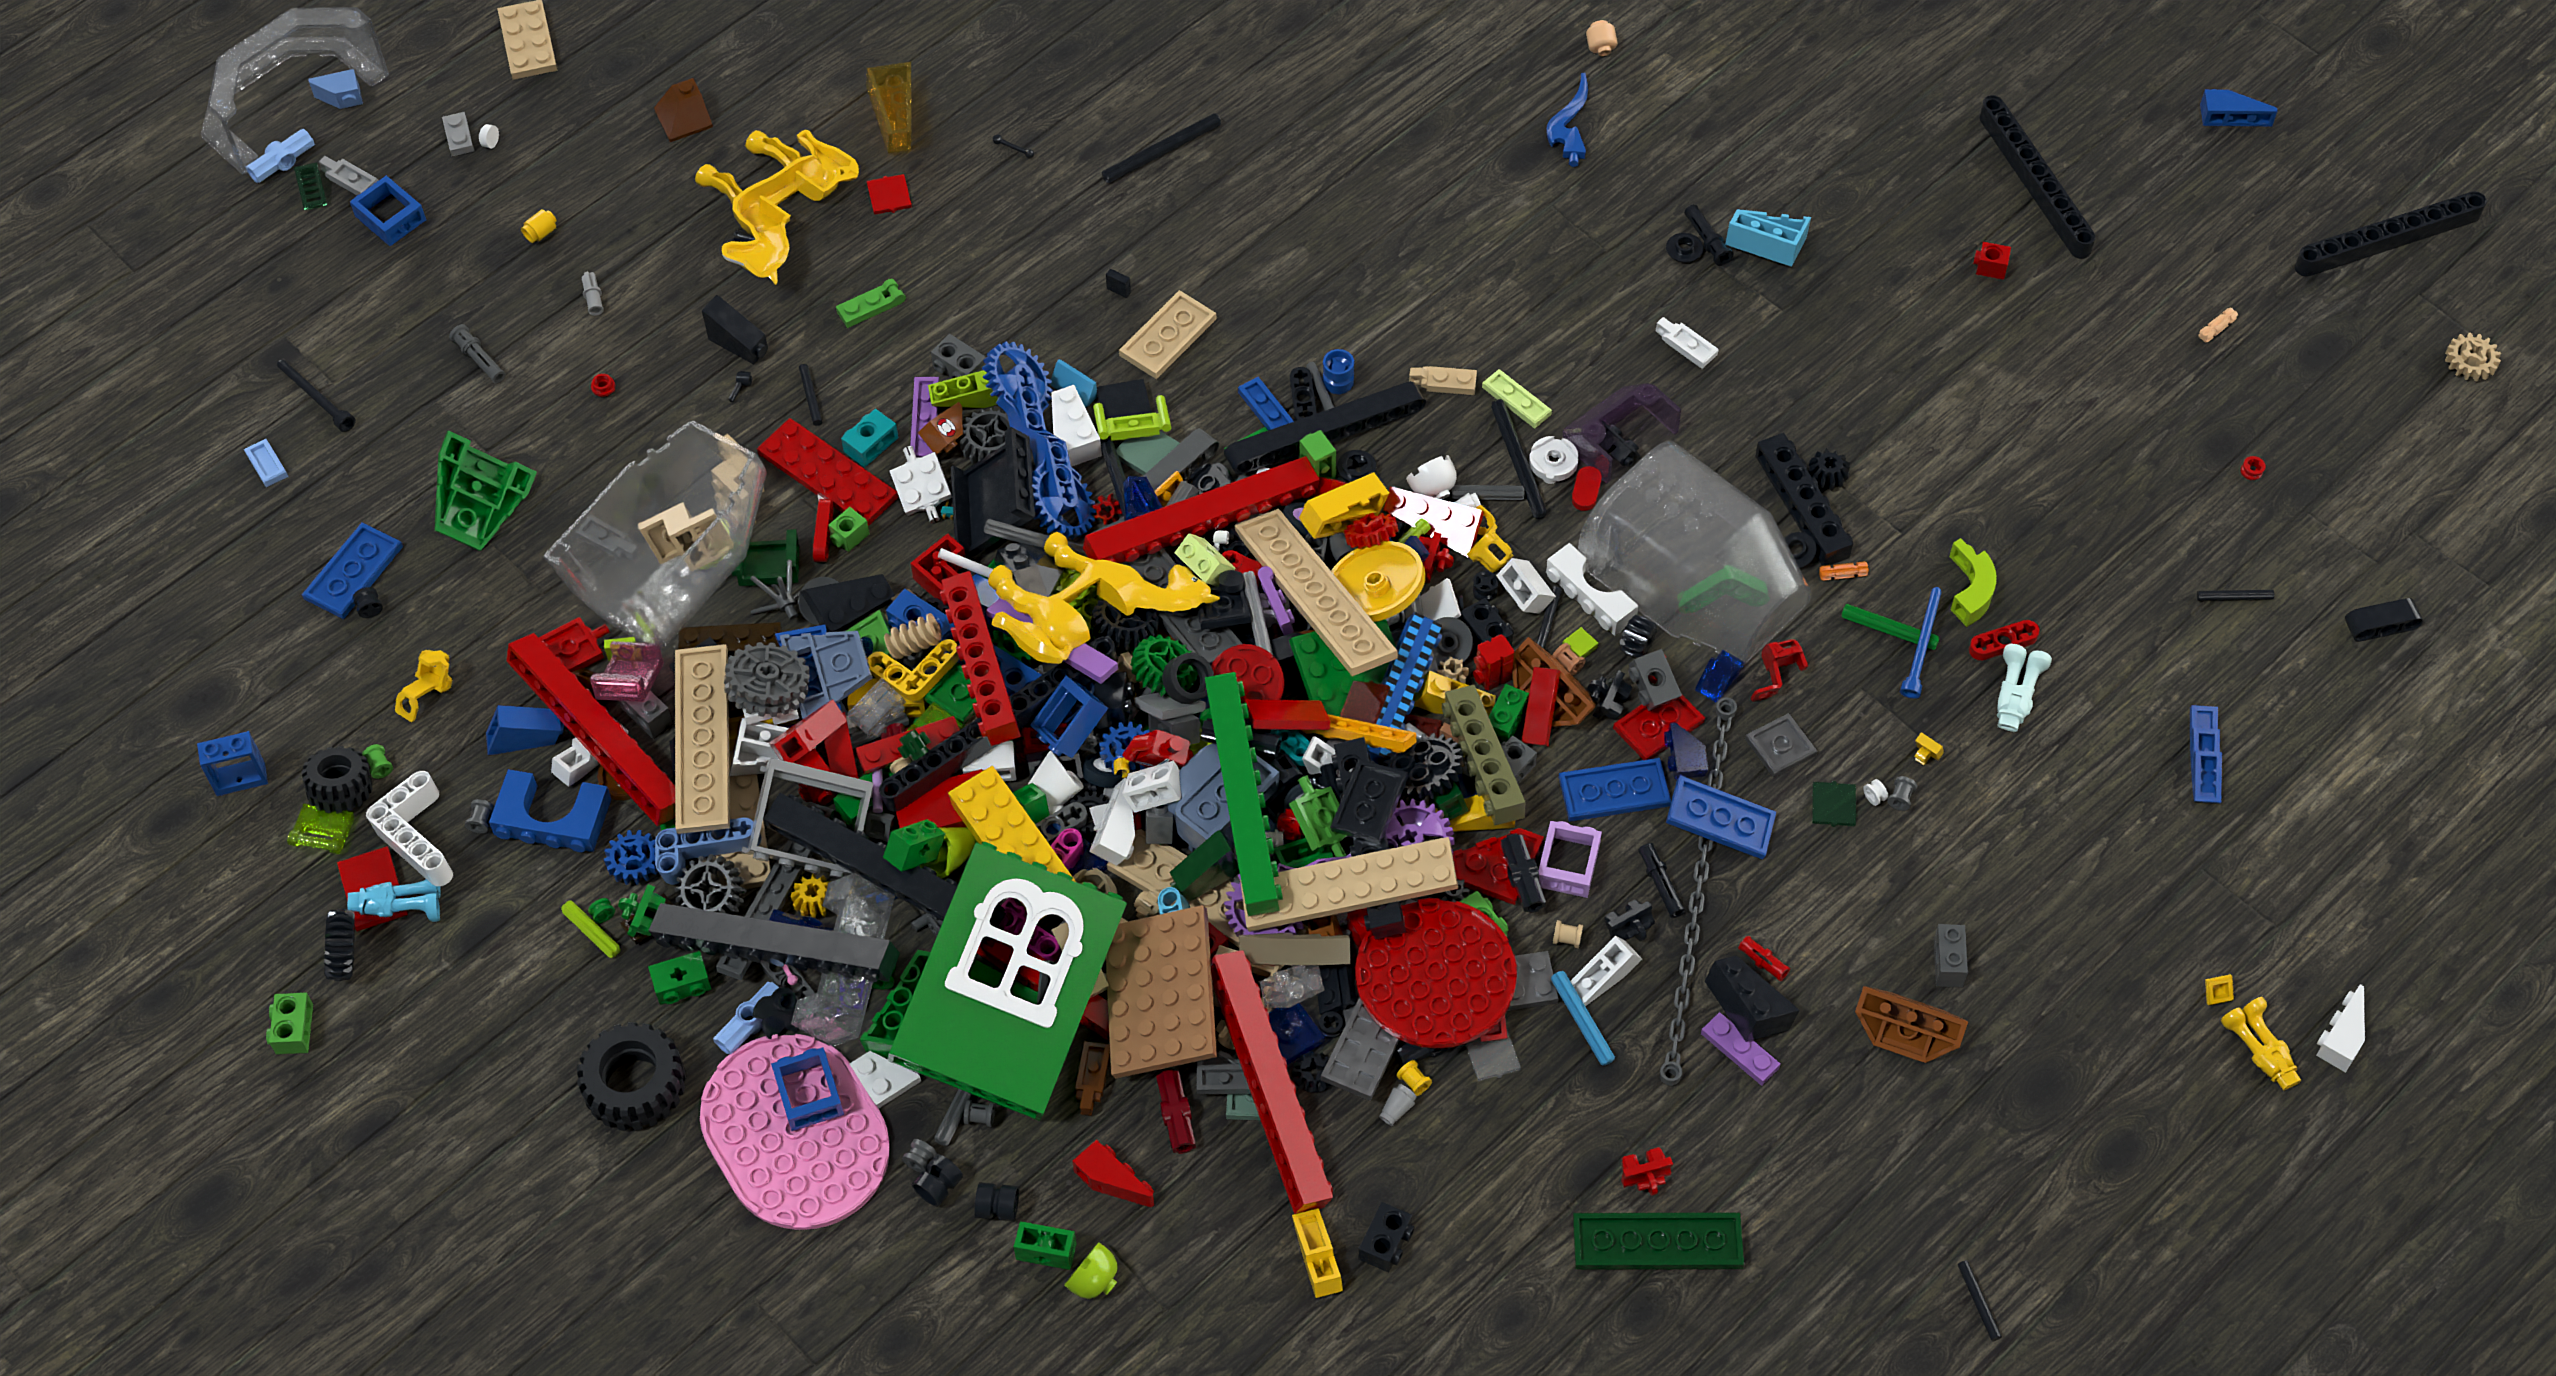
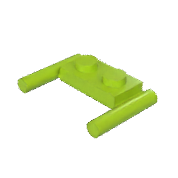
M1162 395L1156 397L1158 413L1108 418L1107 420H1105L1103 405L1096 403L1093 409L1100 439L1105 440L1108 436H1111V441L1126 440L1129 438L1160 435L1159 430L1161 429L1164 432L1170 431L1171 423L1165 397Z

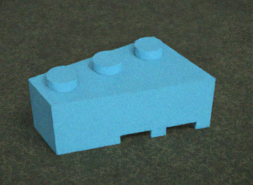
M1737 209L1729 223L1725 245L1792 267L1807 238L1811 217L1804 216L1803 220L1790 219L1789 215L1781 214L1780 218L1767 216V212Z

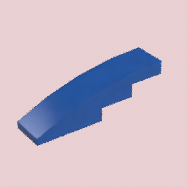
M2197 705L2190 707V758L2194 802L2221 803L2222 752H2220L2218 707Z

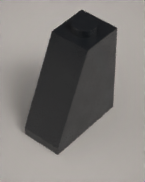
M716 295L703 308L702 315L708 340L753 365L759 358L764 357L768 350L765 334L725 300Z

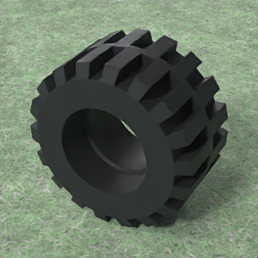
M338 746L337 748L328 747L327 750H319L316 752V755H311L308 758V762H305L303 765L302 778L307 800H309L311 806H315L319 811L325 810V813L336 812V814L342 813L345 810L351 811L353 807L361 806L363 804L362 801H367L369 794L372 792V781L367 759L365 756H362L359 750L354 751V748H344V746Z

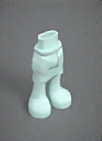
M2008 644L2004 648L2003 658L2008 667L2006 680L2002 682L1997 707L1998 727L2012 732L2018 731L2019 724H2022L2024 718L2030 714L2033 706L2032 696L2035 691L2036 680L2039 674L2050 667L2052 661L2048 653L2032 651L2027 660L2022 685H2017L2027 655L2026 649L2018 644Z

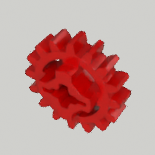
M1369 513L1360 520H1354L1352 525H1347V529L1344 530V536L1347 545H1351V548L1358 546V549L1364 546L1371 548L1374 544L1381 545L1382 541H1390L1389 537H1395V533L1399 532L1395 516L1392 517L1391 514L1384 516V513L1376 516L1374 513Z

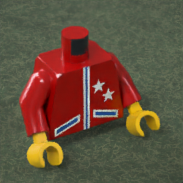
M1161 730L1137 735L1123 752V758L1114 760V775L1118 770H1122V778H1126L1129 773L1130 761L1148 768L1174 761L1180 770L1194 756L1193 751L1189 749L1190 741Z

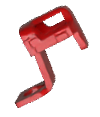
M1790 639L1765 645L1762 650V659L1766 670L1770 671L1773 685L1756 690L1751 696L1752 702L1772 697L1778 693L1782 687L1779 667L1797 663L1800 671L1806 670L1808 664L1798 641Z

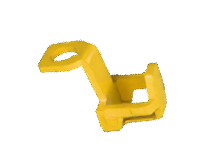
M1479 505L1476 509L1484 511L1483 516L1487 519L1489 528H1479L1478 534L1484 536L1467 553V556L1473 562L1479 561L1490 572H1496L1507 564L1514 555L1510 546L1495 533L1497 525L1495 524L1494 516L1482 505ZM1490 544H1496L1506 554L1501 561L1488 549Z
M424 650L421 652L417 672L415 673V677L418 680L407 685L398 693L395 704V712L410 722L415 721L419 707L417 701L419 697L433 689L443 693L451 688L452 678L448 675V654L441 650ZM407 698L411 706L410 713L406 712L402 705L403 700Z

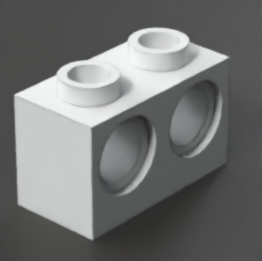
M1174 761L1128 773L1122 794L1134 813L1180 800V770Z

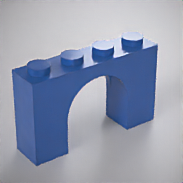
M508 769L489 821L494 835L501 839H519L529 844L535 842L543 843L552 848L566 847L576 852H594L611 802L607 786L582 782L574 807L568 815L554 822H540L529 816V810L538 787L533 773Z

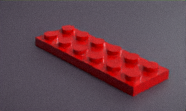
M791 418L783 423L757 448L758 455L816 495L819 494L824 499H832L833 507L843 513L851 507L867 520L868 526L898 498L896 490Z

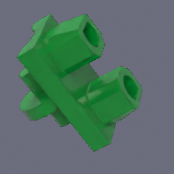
M647 885L640 903L636 902L638 895L635 893H631L629 898H621L619 900L618 907L623 910L622 918L628 920L631 914H635L627 935L635 937L636 932L648 936L652 935L648 930L653 918L645 916L644 913L646 910L656 913L660 903L664 904L666 900L662 896L653 893L654 886Z

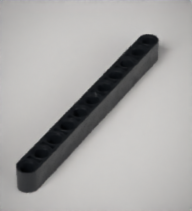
M1100 637L1088 644V646L1102 654L1106 653L1104 654L1105 656L1118 662L1115 644L1109 637ZM1062 662L1010 696V702L1019 730L1033 722L1066 675L1084 687L1093 682L1094 679ZM977 718L929 750L925 755L884 780L879 787V792L885 807L893 812L905 808L996 747L997 745H990L988 737L983 738L978 723L982 722V718Z

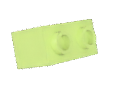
M1190 533L1175 551V554L1205 583L1219 587V575L1222 572L1236 569L1206 539Z

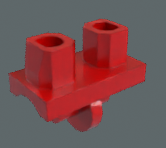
M1434 532L1433 538L1419 537V540L1430 553L1423 562L1425 582L1427 583L1431 581L1435 565L1438 572H1443L1444 568L1452 567L1454 558L1449 554V549L1443 548L1442 552H1440L1442 533Z
M1660 1147L1646 1152L1648 1163L1639 1165L1637 1156L1634 1154L1622 1158L1623 1173L1621 1182L1624 1188L1637 1185L1639 1191L1648 1189L1651 1196L1658 1194L1657 1186L1665 1184L1664 1177L1671 1175V1166H1673L1671 1157L1666 1158Z

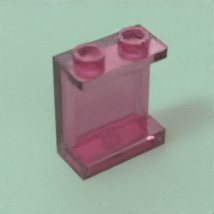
M612 641L610 644L612 658L604 673H593L590 679L595 699L644 702L664 664L659 644Z

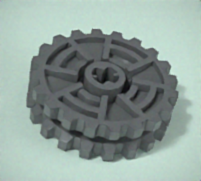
M759 642L757 646L752 647L748 644L745 645L744 650L737 649L735 656L728 658V664L725 666L724 691L728 694L730 702H736L735 707L738 709L745 708L748 714L756 712L760 717H764L765 714L777 717V713L786 715L789 714V709L796 710L799 708V703L805 702L806 695H808L810 678L809 666L805 665L806 660L803 657L798 658V652L795 650L788 651L787 646L776 647L775 643L764 645L762 642Z

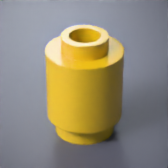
M541 209L524 222L521 231L529 242L534 243L535 241H540L556 229L555 223L557 220L550 211Z

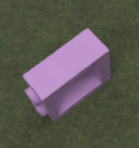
M1550 821L1538 870L1540 887L1588 898L1602 832L1596 831L1591 827L1573 826L1563 821ZM1554 838L1592 846L1585 875L1547 867Z

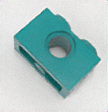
M875 408L871 413L863 416L856 426L847 430L841 440L844 453L865 468L899 437L896 423Z

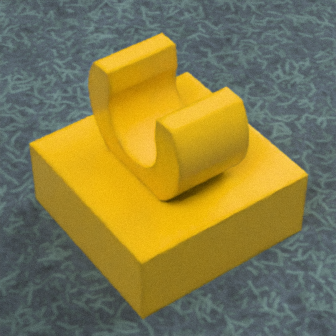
M1922 732L1915 740L1919 750L1914 757L1923 766L1930 757L1938 761L1944 753L1943 746Z

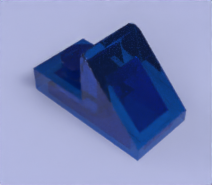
M1722 650L1716 659L1711 657L1695 690L1717 703L1744 667V661Z

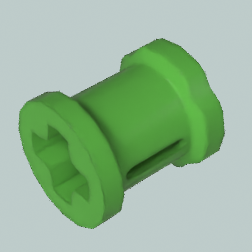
M378 744L371 745L362 752V756L366 757L371 768L370 774L375 779L386 777L393 770L391 762L387 761L384 755V747Z

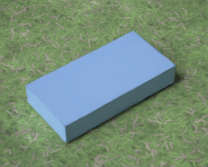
M267 439L244 449L265 487L288 477L287 472Z

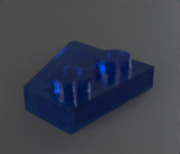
M1129 476L1123 482L1126 520L1163 508L1147 477Z

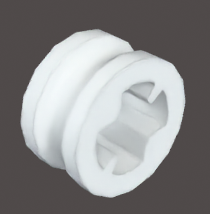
M1877 779L1863 787L1866 798L1875 806L1880 804V800L1885 801L1888 799V792L1885 786Z

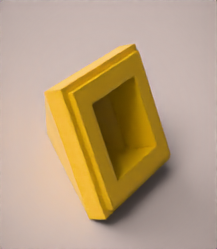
M2231 974L2205 980L2207 1005L2234 1000Z

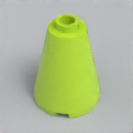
M967 827L940 828L946 834L937 859L922 864L920 867L927 866L933 869L937 876L942 879L970 858L975 843H978Z

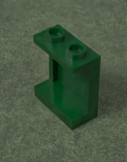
M797 529L787 530L786 540L744 542L742 533L737 534V542L733 543L735 549L732 550L733 558H736V561L731 563L732 576H737L739 586L756 585L750 579L751 576H755L765 585L778 584V577H782L784 584L787 583V560L789 559L792 561V583H799L800 545Z

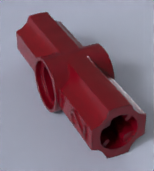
M1165 1070L1156 1075L1161 1097L1160 1107L1163 1122L1168 1128L1173 1153H1188L1196 1148L1190 1122L1192 1117L1188 1098L1184 1096L1179 1071Z

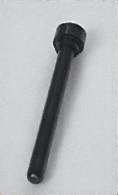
M281 359L277 362L280 370L333 417L334 425L341 432H347L353 428L356 422L353 415L348 411L339 410L285 360Z

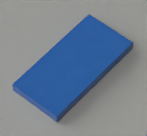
M361 522L302 593L303 599L344 619L355 606L352 599L353 594L359 589L371 587L403 548L402 542Z
M1660 758L1562 772L1558 776L1569 822L1670 807L1671 805Z
M1680 775L1676 782L1666 823L1763 860L1767 853L1776 811Z

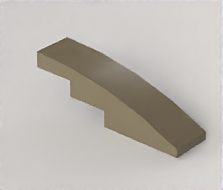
M1292 932L1239 935V951H1244L1246 959L1250 963L1271 965L1350 964V937L1348 935L1321 937L1320 934L1293 935Z

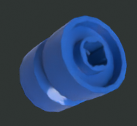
M1342 349L1331 350L1323 359V382L1327 391L1333 394H1344L1350 391L1354 384L1353 356L1348 351Z

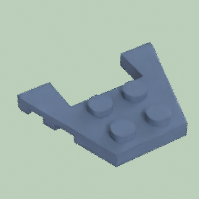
M858 631L826 632V635H811V633H804L801 636L780 635L781 643L787 646L788 651L795 650L798 652V656L812 651L823 692L806 697L804 703H799L803 719L832 699L836 704L873 678Z

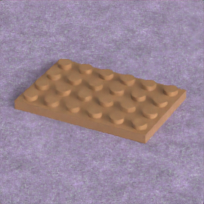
M1204 905L1120 923L1106 955V975L1109 984L1107 996L1111 1075L1116 1079L1217 1057L1207 908Z

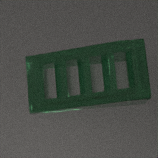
M312 163L294 167L304 210L326 206L327 201L318 164ZM313 176L316 177V178H314V179H309V180H304V181L302 180L303 178H308V177H313ZM317 183L315 186L304 188V185ZM319 190L318 193L308 195L305 194L306 192ZM321 197V200L307 202V199Z

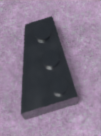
M883 574L800 591L819 625H825L827 632H834L895 596Z

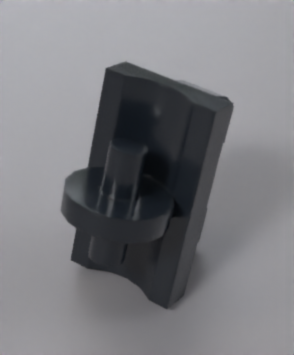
M1618 670L1614 678H1610L1607 684H1605L1607 681L1605 677L1590 681L1588 690L1592 693V700L1598 701L1600 697L1592 716L1599 719L1604 714L1614 720L1620 716L1624 706L1613 699L1616 696L1625 701L1633 688L1622 680L1625 673Z
M1636 899L1627 904L1625 907L1626 913L1620 916L1617 912H1611L1605 916L1611 940L1615 936L1623 940L1631 939L1635 936L1639 941H1643L1647 938L1645 930L1655 924L1652 916V905L1648 901L1641 904Z

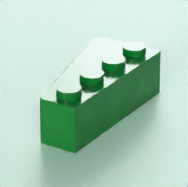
M917 950L900 976L901 981L895 990H891L887 996L886 1004L872 1019L873 1024L869 1030L861 1036L860 1041L866 1053L871 1051L888 1058L930 952Z

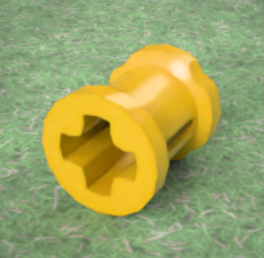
M1411 1060L1400 1068L1397 1072V1077L1400 1080H1404L1412 1089L1411 1091L1416 1096H1419L1431 1086L1432 1080L1429 1077H1425L1417 1068L1418 1063L1415 1060Z

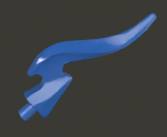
M1581 73L1580 86L1575 97L1566 107L1550 119L1546 129L1551 147L1557 142L1565 145L1563 158H1569V165L1572 167L1578 166L1579 159H1585L1586 149L1578 128L1575 126L1569 129L1565 126L1582 109L1587 100L1588 83L1585 73Z

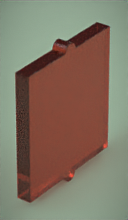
M1372 680L1369 682L1353 681L1339 717L1376 724L1390 686L1377 684Z

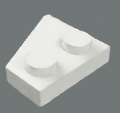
M871 1051L850 1063V1066L878 1109L921 1082V1078L917 1073L891 1063L888 1059Z

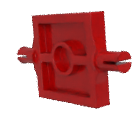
M578 617L539 637V639L547 644L549 650L562 660L563 665L570 672H574L604 658L597 639L610 633L606 624L591 630Z

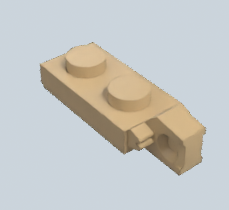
M1431 366L1410 368L1409 381L1427 388L1429 392L1475 395L1477 370Z

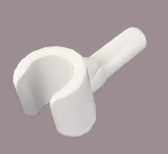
M1218 530L1214 533L1213 547L1217 551L1220 549V544H1228V531Z

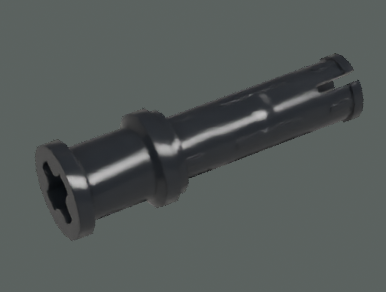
M1693 204L1687 207L1684 214L1703 239L1704 248L1712 254L1714 263L1718 266L1728 263L1734 253L1730 248L1726 247L1722 235L1714 232L1697 205Z

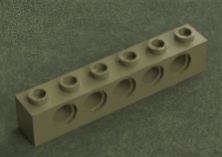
M1475 685L1445 692V703H1442L1444 717L1450 719L1452 736L1457 737L1459 740L1458 745L1462 750L1463 756L1467 759L1468 773L1470 777L1474 776L1476 780V792L1479 797L1482 796L1484 799L1483 805L1487 817L1491 816L1494 825L1525 818L1526 802Z

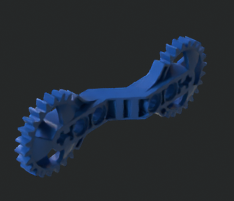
M1006 341L1002 345L998 344L986 354L988 357L983 360L986 365L982 369L987 372L983 378L989 380L986 387L992 388L991 396L998 397L996 404L1007 413L1010 427L1029 436L1030 449H1032L1035 468L1032 471L1034 510L1036 513L1034 519L1039 518L1041 520L1040 527L1047 526L1048 534L1052 531L1054 533L1060 532L1067 539L1070 537L1073 540L1086 533L1092 527L1091 523L1095 521L1092 515L1096 513V510L1091 508V506L1095 504V501L1089 499L1092 492H1086L1087 483L1081 484L1082 476L1070 464L1066 442L1046 430L1043 411L1049 406L1048 401L1052 399L1049 394L1053 392L1048 387L1052 381L1046 379V375L1049 372L1043 371L1044 363L1037 362L1038 355L1032 357L1031 349L1024 351L1022 344L1018 347L1015 342L1008 344ZM1007 355L1014 361L1016 366L1005 373L1000 364L999 356ZM1072 508L1075 509L1079 519V525L1075 527L1062 517L1064 513Z

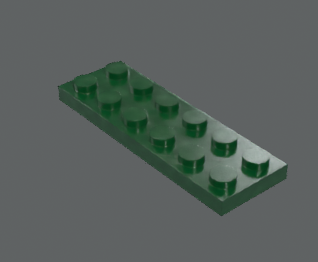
M1573 1213L1575 1269H1743L1744 1267L1740 1213Z

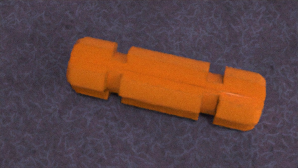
M1865 561L1856 562V565L1854 563L1836 564L1833 567L1830 565L1821 566L1819 569L1822 581L1831 580V577H1834V579L1855 577L1854 575L1862 577L1867 576L1869 572L1868 564Z

